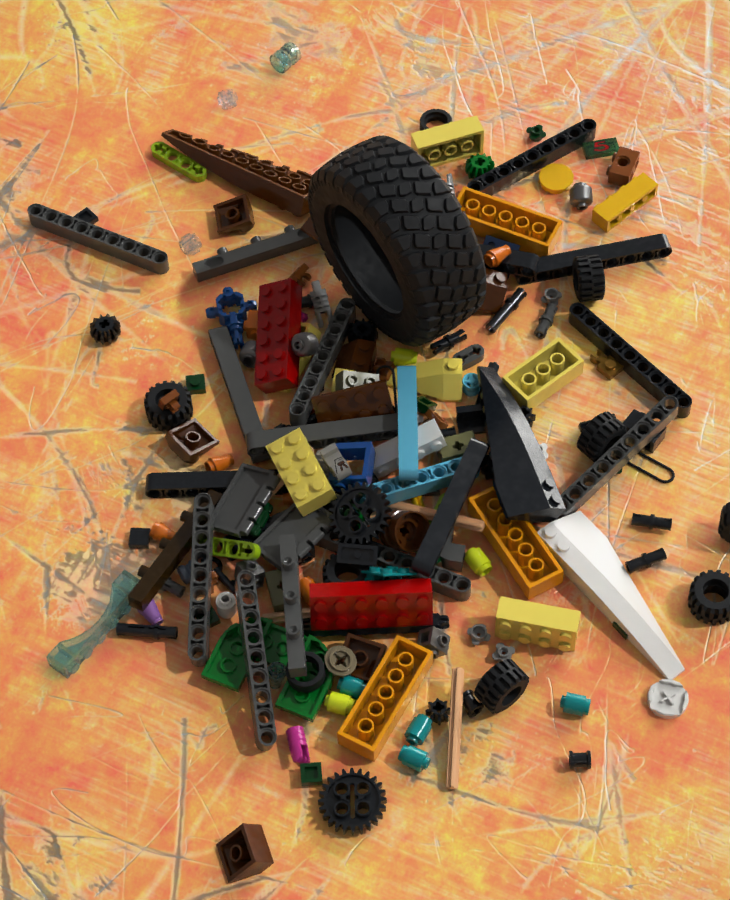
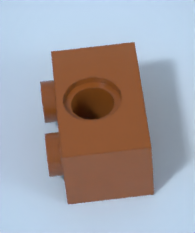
M620 146L618 152H614L612 165H609L606 171L608 183L620 187L628 184L632 180L639 164L640 152Z

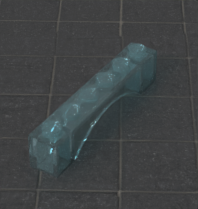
M124 570L112 583L110 601L101 618L81 635L59 642L46 656L49 666L66 678L76 673L80 664L92 655L94 648L101 644L110 630L116 628L119 620L130 612L132 607L129 606L128 595L140 579Z

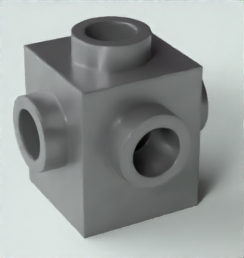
M243 560L236 563L235 579L242 570H249L255 576L256 589L263 587L265 570L257 561ZM240 579V582H241L242 584H244V585H248V584H249V581H248V580H246V579Z
M435 626L419 630L417 644L433 651V659L447 655L450 642L449 635Z

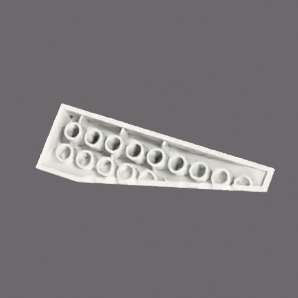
M581 511L554 520L537 532L563 569L564 574L612 624L615 621L628 635L627 639L666 679L673 680L685 671L684 666L607 537Z

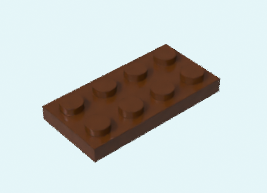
M386 379L311 397L318 423L395 413Z

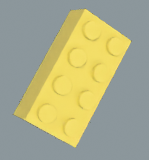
M477 115L467 117L462 120L411 133V148L424 157L430 166L437 167L469 158L471 155L476 156L477 152L479 155L483 154L484 129Z
M558 337L504 375L502 381L513 395L519 407L524 405L529 409H534L583 374L584 360Z
M300 427L265 446L297 509L303 517L337 499L328 478Z
M500 596L495 620V636L502 640H517L523 644H538L544 648L553 647L561 651H575L581 611Z

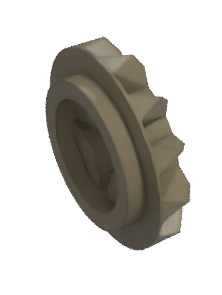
M333 646L324 656V665H326L328 672H332L334 676L345 677L346 675H351L357 665L355 654L345 646ZM345 658L343 665H335L337 659L341 660Z

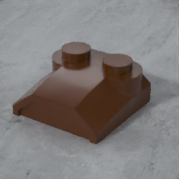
M246 194L213 205L218 234L236 230L248 232L254 227L253 211Z
M196 418L167 431L165 436L169 448L182 461L189 464L196 463L200 455L206 453L220 442Z
M348 633L343 646L352 650L357 659L356 668L349 676L368 683L384 657L387 646ZM345 658L337 660L336 665H343Z

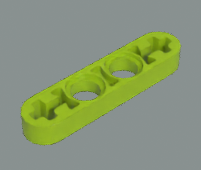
M158 141L152 144V156L195 182L200 183L207 179L206 168L164 142ZM170 156L177 157L175 160L168 159ZM183 164L190 165L188 168L181 167Z
M213 537V556L256 561L260 557L261 549L258 544ZM202 539L198 543L203 544L207 539ZM221 542L223 547L222 550L218 552L217 545ZM237 544L238 551L236 554H233V546ZM245 549L253 550L252 553H245Z

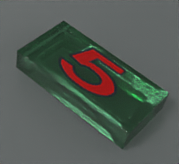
M616 137L584 142L582 143V149L586 160L612 156L614 152H618L619 145Z

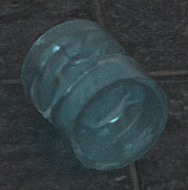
M286 42L269 58L271 65L276 71L285 73L302 57L300 50L295 44Z

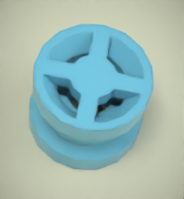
M475 373L464 375L462 379L463 393L470 397L478 395L481 388L479 387L478 375Z

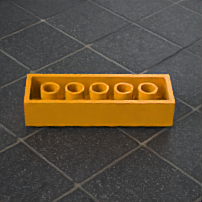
M463 186L457 197L462 206V212L466 213L471 223L470 228H473L478 236L485 238L486 235L520 245V251L534 253L539 257L550 255L561 236L562 220Z
M494 486L468 498V512L472 518L485 522V528L482 533L528 600L563 583V569L529 521L506 520Z
M397 634L337 733L338 744L375 762L433 664V651Z

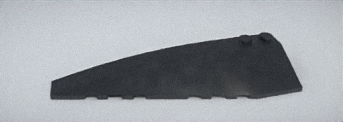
M478 366L479 387L482 388L480 396L481 400L484 401L482 410L483 414L486 415L484 424L487 445L491 449L489 458L493 463L491 472L495 477L493 486L506 520L552 522L566 510V507L540 445L518 403L496 370L491 367Z

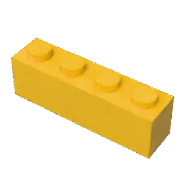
M644 172L639 176L633 177L628 184L621 186L616 193L609 195L605 201L593 208L592 221L606 233L656 197L658 183Z

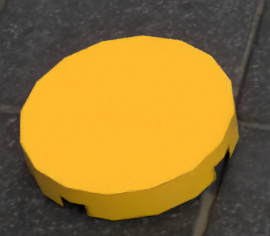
M549 164L539 172V184L544 191L551 194H561L563 191L570 190L573 185V172L563 164Z

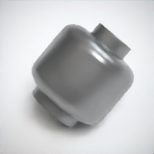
M575 183L569 190L570 203L578 210H585L593 203L592 188L587 183Z
M311 332L298 333L291 340V349L298 357L312 356L318 350V339Z
M254 340L247 341L239 353L240 361L249 368H255L256 341Z

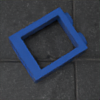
M372 441L335 443L346 461L364 460L362 475H350L340 482L329 471L328 480L334 492H342L341 488L347 491L348 484L355 487V482L360 483L361 486L364 481L368 485L371 484L376 456Z

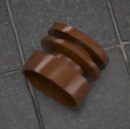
M392 510L387 514L392 517V519L386 520L389 527L383 526L382 529L385 531V534L378 533L382 544L398 551L417 552L430 526L428 519L418 511Z

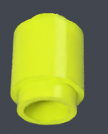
M396 347L395 351H391L390 361L394 362L395 366L417 363L418 352L413 351V349Z
M472 547L465 553L464 560L476 575L483 577L493 569L491 561L480 547Z
M332 691L331 694L326 695L324 706H327V711L347 716L355 705L356 699H352V696Z

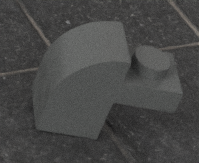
M453 526L441 552L440 559L443 568L462 572L466 545L452 543L454 537Z

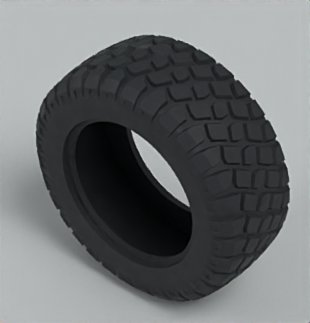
M379 135L344 150L321 166L312 175L308 191L309 212L322 250L325 251L324 255L329 265L333 266L334 269L332 270L338 280L343 283L342 286L347 294L352 296L356 306L362 309V313L372 321V324H376V327L388 337L404 345L418 347L450 332L482 306L486 296V268L480 245L477 243L478 239L473 228H470L471 223L466 213L462 212V206L456 196L451 194L452 190L444 180L440 179L439 173L413 148L392 137Z

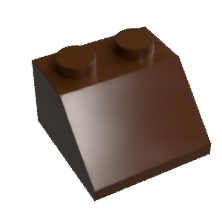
M486 268V296L484 303L478 310L496 314L500 310L507 292L506 273Z
M356 339L343 345L338 354L332 378L334 377L335 368L371 373L377 356L376 342Z
M242 823L216 844L228 883L260 874L274 863L262 825Z

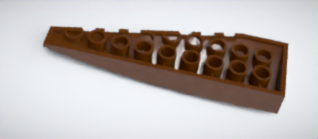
M174 129L162 132L161 136L172 145L229 183L278 206L281 210L291 212L294 216L301 217L309 213L308 191L312 177L311 174L301 170H297V172L291 171L290 167L286 165L282 167L275 166L273 161L258 160V156L233 148L229 151L223 149L224 145L218 143L210 145L207 144L208 140L202 138L192 139L193 135Z

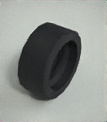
M442 109L427 110L420 117V131L429 129L426 124L431 121H440L447 124L452 122V117Z
M305 651L306 662L315 664L318 669L315 679L301 682L296 680L295 677L291 678L288 662L286 665V676L293 689L298 692L309 693L320 688L324 683L326 674L324 662L320 656L314 652Z

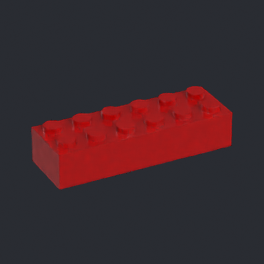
M292 278L259 286L254 386L265 394L298 387L299 357L291 349V340L294 335L301 333L302 287Z
M431 578L309 583L311 631L433 625Z

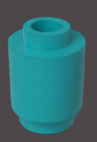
M346 675L344 678L340 677L337 689L340 690L339 693L352 696L353 699L358 700L367 683H364V680Z
M567 692L566 696L562 695L560 707L563 708L564 713L578 716L588 715L591 699L586 698L584 695Z
M418 714L417 717H414L404 734L406 741L413 746L422 745L432 729V720L424 714Z
M404 745L398 756V760L403 765L418 772L428 768L431 758H428V752L412 745Z

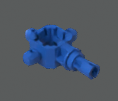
M225 287L223 294L216 298L217 307L213 306L205 309L206 316L209 319L219 317L220 325H226L234 348L238 349V345H240V349H242L245 344L242 334L244 320H247L246 312L257 310V303L255 300L244 302L243 294L233 292L231 287ZM234 304L240 306L241 309L238 310L239 313L234 311L229 312L230 314L228 315L226 312L223 313L222 310L225 309L224 306L233 307Z

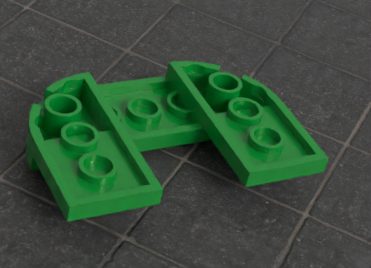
M260 617L267 665L286 672L288 662L286 628L274 624L272 619ZM248 618L246 621L249 624L255 623L253 618ZM236 622L226 629L219 638L201 673V677L238 693L247 676L240 624ZM310 634L308 637L304 635L305 651L314 652L324 662V656L328 651L327 647L316 637ZM248 637L249 642L257 643L255 637ZM250 657L252 662H254L255 660L260 662V659L258 657ZM306 662L307 676L295 677L296 680L308 682L315 679L318 673L316 665ZM324 665L326 674L324 683L319 689L309 693L296 691L286 681L275 703V707L314 722L328 690H331L333 686L334 674L328 672L326 665Z

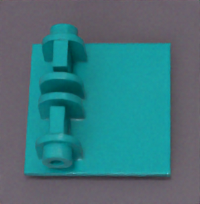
M386 566V568L382 569L381 567H369V570L361 571V573L367 574V578L364 581L402 579L401 576L417 575L415 572H409V568H398V566Z

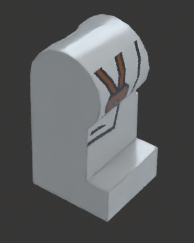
M335 442L319 451L324 464L338 482L353 474Z

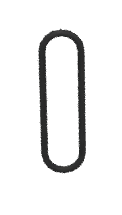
M389 365L380 366L376 374H379L382 368H388L392 371L395 413H398L394 369Z
M642 452L637 454L669 470L672 473L671 479L662 480L631 462L627 463L662 483H670L675 477V473L671 468Z

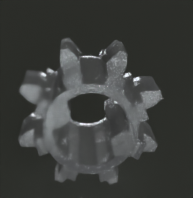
M233 89L218 92V106H221L222 110L236 107L238 102L237 93L233 92Z
M187 233L181 237L179 246L186 256H192L200 252L202 243L195 233Z

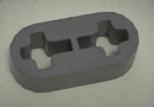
M473 344L456 353L452 358H462V362L464 361L462 363V371L484 359V348L479 344Z

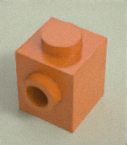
M249 310L248 318L244 320L243 330L247 331L248 339L257 340L258 310Z

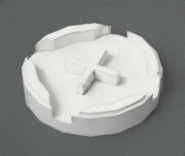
M672 679L659 680V682L650 687L647 694V704L650 710L656 716L663 719L680 717L686 711L689 703L687 690L683 688L680 682Z

